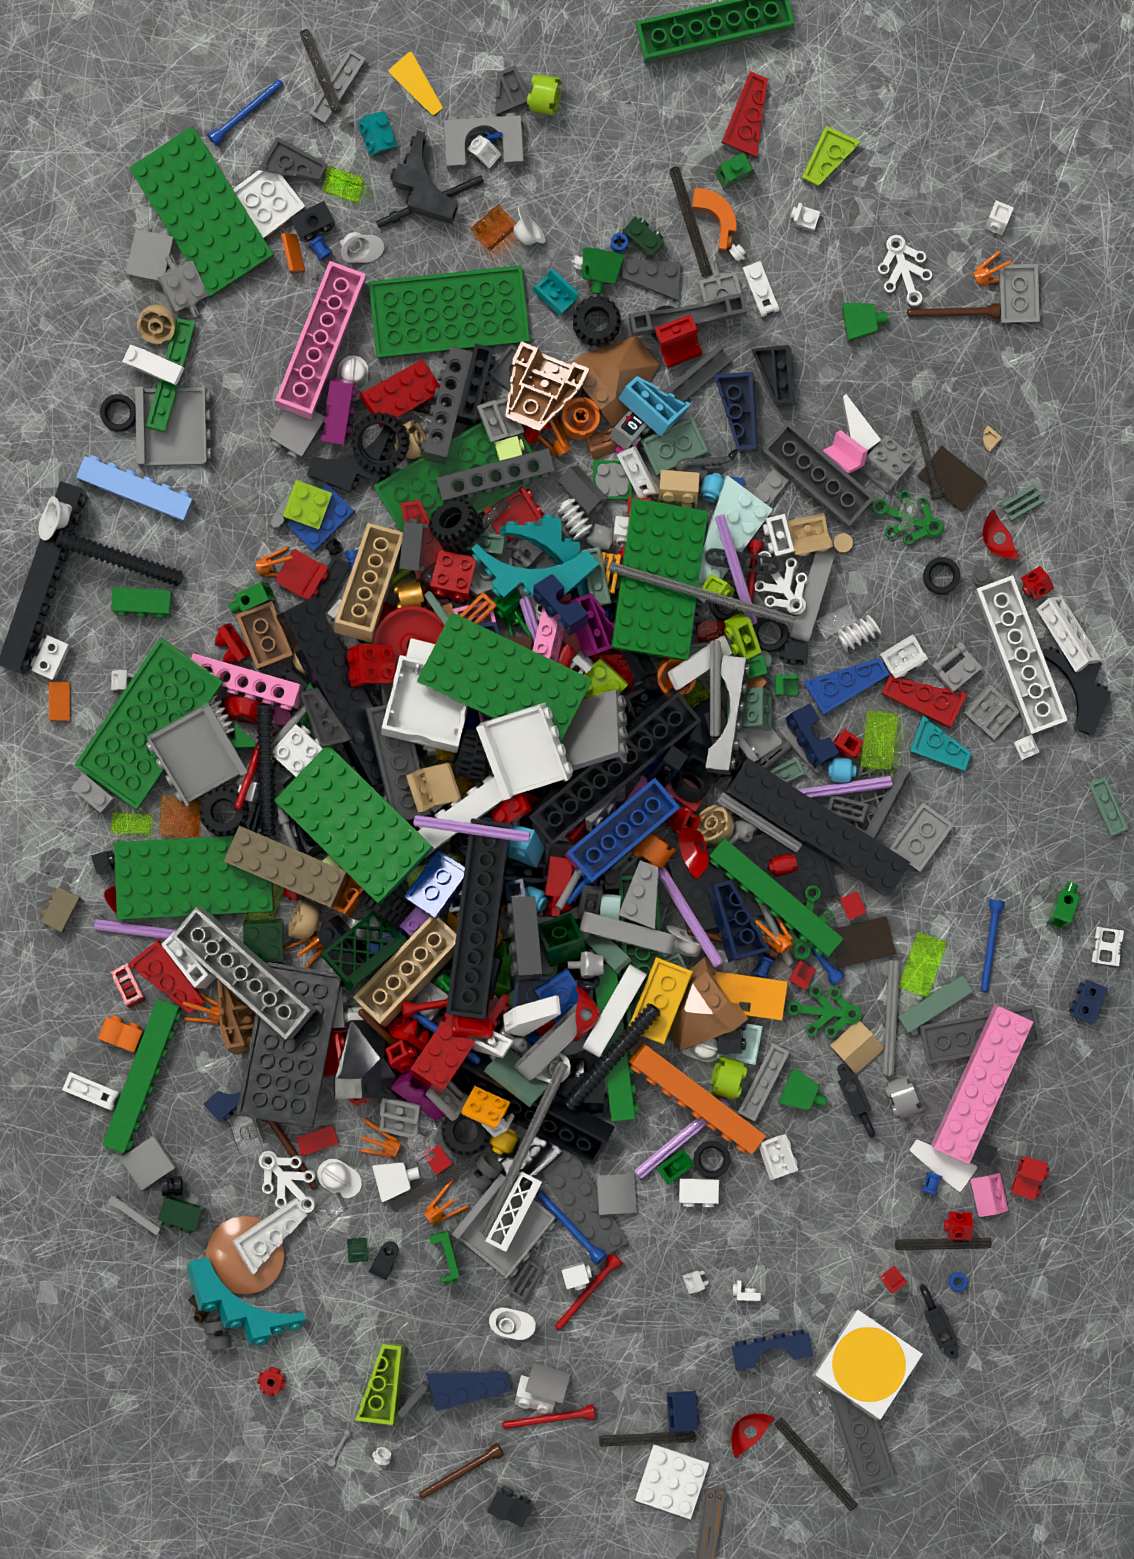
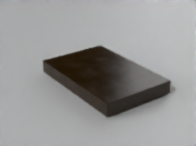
M943 446L938 449L917 475L961 512L964 511L987 482Z
M886 916L833 929L843 938L834 949L839 968L896 954Z

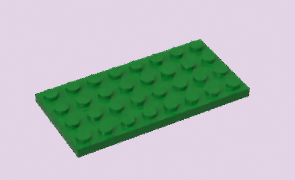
M194 126L189 127L129 167L171 236L174 237L175 243L187 262L193 260L209 297L214 296L274 256V253Z
M522 265L369 281L377 358L450 351V347L472 349L475 343L491 347L530 342Z
M480 422L451 440L445 464L420 458L373 486L400 532H403L404 526L400 503L420 500L430 520L433 518L432 514L438 510L437 508L446 502V500H441L436 478L499 462L494 442L490 443L483 422ZM523 434L518 435V440L522 439L525 449L521 451L522 455L532 453L533 451ZM535 461L528 463L529 471L536 472L538 470V464ZM511 466L509 474L512 477H517L520 473L519 468ZM493 471L490 474V478L493 482H498L501 479V474L498 471ZM474 476L472 478L473 486L480 487L482 485L481 477ZM533 476L532 480L534 481L538 479L540 476ZM521 480L513 482L514 486L503 488L500 485L496 486L495 491L484 493L481 490L476 492L477 496L465 499V495L458 496L457 499L467 500L479 514L487 507H491L518 491L522 486L524 487L533 481L521 484ZM461 481L453 483V489L456 492L463 490L464 485Z
M632 498L622 565L698 588L708 511ZM622 575L620 578L611 649L681 661L688 660L696 606L695 596L693 597L691 594L688 596L684 592L679 593L677 590L672 591V589H665L661 585L658 587L654 583L651 585L647 581L644 583L640 579L637 581L633 577L630 579V577Z
M452 612L417 679V683L492 719L546 703L547 707L552 711L553 717L551 719L554 726L556 725L559 730L558 738L561 743L592 683V679Z
M160 637L75 763V766L129 805L139 809L165 770L159 768L156 762L158 759L156 753H151L146 745L149 742L147 736L208 702L210 704L224 681Z
M330 745L325 746L274 800L378 904H381L434 848Z
M234 836L114 842L117 920L189 916L195 907H204L211 915L273 912L272 882L224 862Z

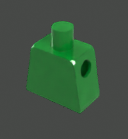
M745 153L720 164L715 171V175L723 190L756 174Z
M583 248L582 278L593 281L591 293L602 294L604 284H614L616 282L624 255L597 248Z
M842 304L847 342L876 334L878 331L877 324L888 323L887 312L875 313L874 304Z
M260 582L235 594L236 600L228 603L232 614L270 601L274 603L277 600L270 584Z
M1067 882L1065 889H1061L1058 892L1046 923L1063 930L1071 924L1080 898L1079 895L1075 894L1078 888L1077 884Z
M792 1068L778 1102L810 1110L812 1104L823 1108L827 1097L817 1093L820 1087L819 1084Z

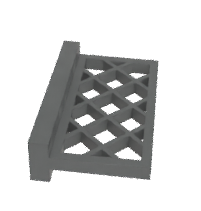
M868 751L853 781H858L861 776L867 774L869 779H872L870 773L879 770L882 771L883 777H886L883 769L889 767L897 769L895 776L892 777L893 786L887 788L885 794L877 796L876 790H873L875 797L864 801L862 792H859L862 803L876 800L878 809L872 813H868L867 810L866 817L868 818L869 826L866 831L860 829L856 821H854L855 827L876 840L911 772ZM870 757L878 760L879 768L869 771L867 763ZM852 793L846 794L844 798L849 799ZM849 804V806L846 807L853 808L856 807V805Z

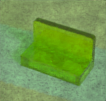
M327 165L326 177L321 190L357 203L365 182L364 177Z

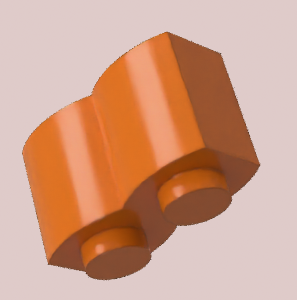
M114 1015L111 1018L106 1017L98 1039L135 1053L143 1034V1030H140L141 1026L130 1022L129 1025L122 1023V1018Z

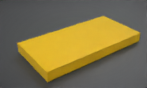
M656 957L631 1022L635 1021V1017H639L638 1014L643 1012V1008H647L646 1005L648 1003L656 1006L660 1010L661 1015L660 1017L657 1016V1020L653 1021L652 1026L649 1025V1029L645 1030V1034H641V1036L663 1045L665 1044L693 971Z

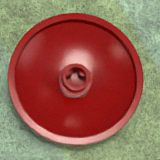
M418 606L401 607L388 613L380 621L373 637V644L393 646L396 670L400 655H407L410 638L436 644L445 625L435 613Z

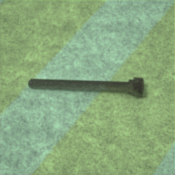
M914 410L911 415L932 486L929 492L931 500L942 499L946 497V492L942 485H939L919 412Z

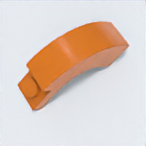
M694 188L692 210L707 212L717 219L720 225L718 252H726V248L731 246L732 238L728 234H736L734 212L729 203L719 194L708 189Z

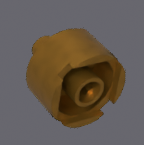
M420 578L393 585L399 602L397 603L398 608L418 606L427 609L423 596L424 591L421 589L423 584Z

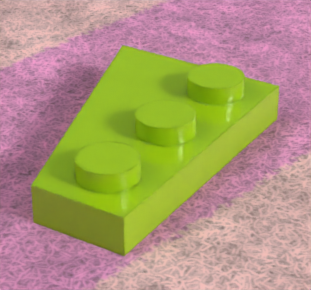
M825 126L801 179L819 187L860 144V141Z

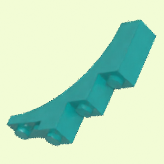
M543 515V518L537 520V526L536 522H526L525 525H518V522H506V525L500 527V535L517 537L534 544L548 554L557 565L574 559L580 554V542H573L571 538L562 539L561 518H555V515ZM587 579L571 592L573 599L589 594Z
M478 544L471 548L474 552L472 556L479 564L483 562L487 566L484 570L490 577L496 576V579L491 582L494 586L492 588L493 592L499 598L503 596L505 599L522 584H524L522 589L530 597L533 594L534 585L551 574L564 586V595L567 596L601 566L587 549L574 559L561 565L544 569H526L500 562L487 554Z
M208 1257L189 1261L186 1271L199 1311L206 1310L209 1312L218 1307L224 1329L230 1327L231 1329H236L243 1325L249 1346L265 1345L271 1335H278L286 1330L297 1331L303 1327L306 1321L304 1312L284 1314L258 1309L235 1296L221 1282L214 1272Z

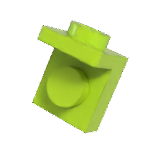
M713 574L709 575L701 587L704 590L716 592L727 597H733L735 589L730 584Z

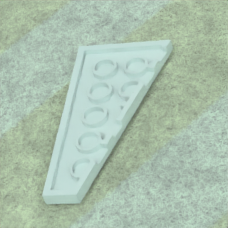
M728 475L725 476L724 484L718 497L719 500L713 512L703 545L698 588L700 589L710 574L722 579L729 570V568L709 565L705 560V553L708 549H724L715 517L722 514L725 515L735 550L742 552L773 510ZM713 551V554L709 555L708 558L711 559V562H714L715 559H721L720 564H724L725 553L722 552V557L717 556L716 552Z

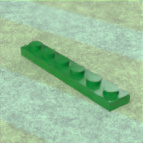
M176 318V328L170 339L165 357L166 360L184 367L196 326L195 322ZM159 379L146 425L148 429L166 433L180 379L177 385Z

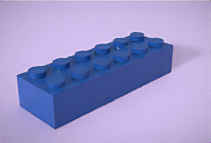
M654 778L569 849L564 856L584 880L590 884L680 807L658 780Z

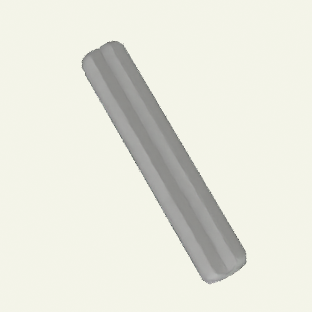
M788 726L780 730L781 736L791 743L793 749L815 773H819L824 768L823 765L814 768L808 762L805 751L798 745L795 734Z

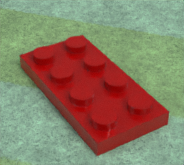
M422 359L362 392L359 396L371 414L377 412L389 413L390 416L394 415L397 419L433 399L436 387L440 388V385ZM378 424L380 428L385 426V424Z

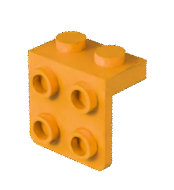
M474 1086L461 1113L495 1129L498 1127L501 1119H504L510 1102Z

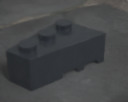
M790 345L752 348V353L776 407L795 406L792 348Z
M336 915L328 920L316 934L324 950H326L351 928L339 915ZM344 940L343 948L352 949V941ZM356 941V950L365 951L366 945L363 942ZM330 951L327 954L332 960L339 961V952ZM342 952V961L352 962V954ZM356 954V963L364 964L365 955ZM342 965V971L347 977L352 974V966ZM342 981L341 986L343 988L346 984Z

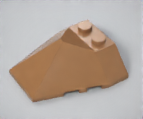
M637 336L629 337L580 355L572 361L590 369L582 389L597 404L600 414L612 428L630 410L618 399L625 386L636 376L650 382L660 366Z
M521 342L513 358L510 393H508L505 417L541 432L582 388L590 369L574 362L571 365L542 354L534 346Z
M704 957L690 969L693 973L668 1033L680 1051L717 1038L725 1033L733 1032L748 1020L739 1004L730 1002L713 977L717 972L707 957Z
M217 978L220 1032L226 1049L233 1055L248 1053L256 1013Z

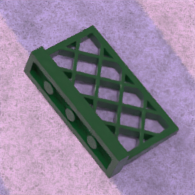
M372 911L324 950L320 956L346 984L344 987L350 992L389 960L408 939L404 935L401 937L386 920ZM374 916L379 921V927L370 926V918ZM356 930H366V938L356 937ZM369 931H379V940L369 939ZM383 932L390 933L394 939L392 941H383ZM343 941H352V949L343 948ZM356 941L366 942V950H356ZM369 943L379 944V951L369 952ZM330 951L339 952V961L332 960L327 954ZM342 952L351 953L352 962L342 961ZM356 954L365 955L364 964L356 963ZM342 965L352 966V974L347 977L342 971Z

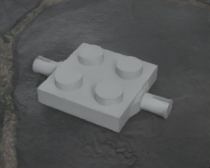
M173 255L166 257L165 259L170 269L157 278L173 312L189 308L193 318L199 316L200 313L195 304L209 295L204 289L205 286L193 260L177 265Z
M718 262L710 264L713 274L711 277L698 281L703 302L741 293L736 271L727 274L720 273ZM732 318L725 320L726 328L734 326Z

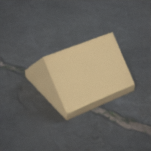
M860 1021L853 1024L830 1045L856 1074L885 1049Z

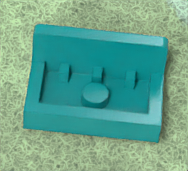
M385 111L365 115L358 121V128L363 136L365 148L369 152L370 157L375 156L379 152L398 147Z
M551 269L532 289L559 316L570 308L580 295L575 287L564 280L562 275L554 269Z

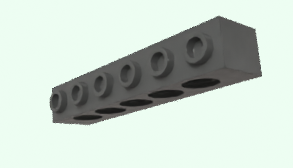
M450 347L449 353L445 352L443 364H446L445 370L440 371L438 381H441L440 388L436 387L434 394L437 402L436 405L432 404L429 416H433L432 422H427L425 433L428 434L427 440L422 441L420 451L424 452L422 457L424 459L445 464L473 354L471 351ZM456 367L459 369V372H453L450 368ZM446 385H453L455 389L449 390L446 388ZM448 402L451 406L444 407L441 403ZM442 419L446 424L440 425L437 420ZM439 437L442 441L435 442L432 438Z
M549 448L438 477L436 481L441 500L450 502V499L457 500V497L465 495V499L477 496L476 492L481 490L484 493L495 491V487L500 485L503 488L514 486L513 482L521 480V484L533 481V476L539 475L540 479L551 476V472L555 470ZM530 461H535L538 464L536 472L529 471L528 463ZM511 466L519 468L520 473L517 477H512L509 474ZM493 471H498L501 474L500 481L493 482L490 474ZM474 476L481 477L482 485L480 487L472 485L471 481ZM455 481L463 483L464 488L461 492H456L453 489Z

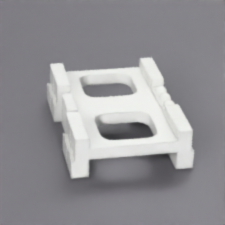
M1096 927L1095 951L1092 953L1091 962L1119 966L1120 954L1118 953H1120L1119 946H1121L1120 942L1123 940L1124 931ZM1103 931L1115 933L1113 943L1102 941ZM1101 950L1112 952L1111 962L1099 960Z

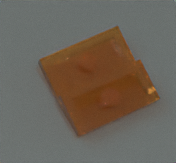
M162 795L159 834L199 838V807L201 806L200 802L202 799L195 798L188 802L189 805L186 807L185 803H180L176 796Z

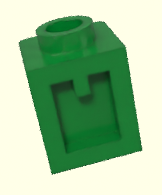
M513 592L506 599L503 596L497 597L493 601L497 605L494 609V615L498 619H504L509 623L511 621L509 614L520 604L521 596Z

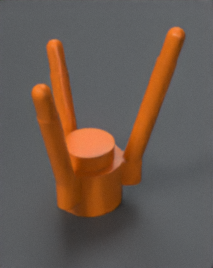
M997 251L984 263L975 267L976 271L973 272V275L978 285L984 284V286L999 282V277L990 279L992 278L991 274L1010 265L1012 261L1009 260L989 270L986 266L1001 253Z
M556 414L554 417L556 425L553 420L550 421L557 440L552 442L554 446L552 447L540 435L538 439L549 448L552 455L556 453L559 457L569 451L571 447Z
M284 547L267 556L260 557L261 560L255 561L259 576L264 575L265 578L277 576L279 572H271L274 570L273 565L291 560L293 557L288 556L273 561L271 558L287 551L289 548Z
M780 917L777 921L785 935L779 934L776 937L756 920L755 923L773 942L762 935L763 940L778 953L784 954L793 946L791 942L793 937L788 933Z
M316 933L308 939L298 940L284 947L285 950H288L310 940V944L297 953V957H300L312 947L315 950L319 948L304 968L309 969L324 951Z
M201 992L199 993L202 997L216 1007L212 1006L211 1009L183 1002L184 1006L209 1013L210 1017H184V1021L206 1022L216 1025L220 1022L219 1003Z
M363 1118L366 1124L389 1140L385 1139L384 1143L362 1136V1140L382 1147V1151L361 1149V1152L388 1158L390 1156L396 1157L401 1144L396 1141L397 1138L387 1132L379 1131L377 1125Z
M454 1178L449 1180L432 1203L426 1207L428 1210L424 1212V1215L432 1225L437 1222L440 1224L444 1220L469 1208V1205H465L444 1215L443 1211L455 1199H451L442 1207L436 1205L454 1182Z

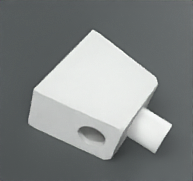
M404 1162L372 1166L382 1202L410 1190V1181L420 1178L418 1167L406 1170Z

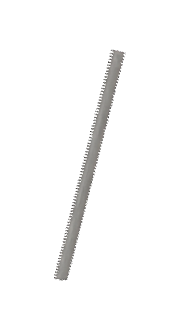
M611 562L608 569L609 572L612 571L613 573L614 571V574L626 575L630 579L633 577L637 581L640 579L644 583L647 581L651 585L654 583L658 587L661 585L665 589L670 588L672 591L684 592L688 596L691 594L695 598L698 596L702 600L707 599L709 602L714 601V604L716 602V604L721 603L723 606L728 605L732 609L735 607L739 611L744 610L746 613L751 612L753 615L765 616L769 620L772 618L776 622L788 623L792 627L797 618L753 603L683 584L679 581L639 571L635 568L632 569V567L618 565V563Z
M563 1062L558 1063L540 1101L541 1104H539L533 1116L534 1119H532L533 1121H531L526 1131V1136H524L525 1138H523L517 1155L514 1157L507 1172L508 1174H506L507 1176H505L506 1178L480 1230L486 1237H488L494 1222L504 1206V1201H506L505 1199H507L506 1197H508L507 1195H509L508 1193L512 1189L513 1182H515L514 1180H516L515 1178L519 1174L522 1163H524L523 1161L568 1068Z

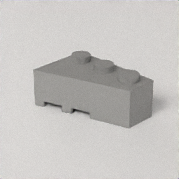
M640 860L618 914L619 917L656 930L659 883L658 867Z

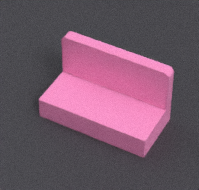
M840 430L835 433L833 445L824 449L823 452L844 471L851 473L865 466L868 450Z
M1000 1173L971 1179L979 1217L1008 1211Z

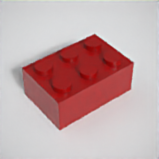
M442 1021L411 1067L409 1074L442 1095L474 1047L475 1042L467 1036L453 1035V1027Z

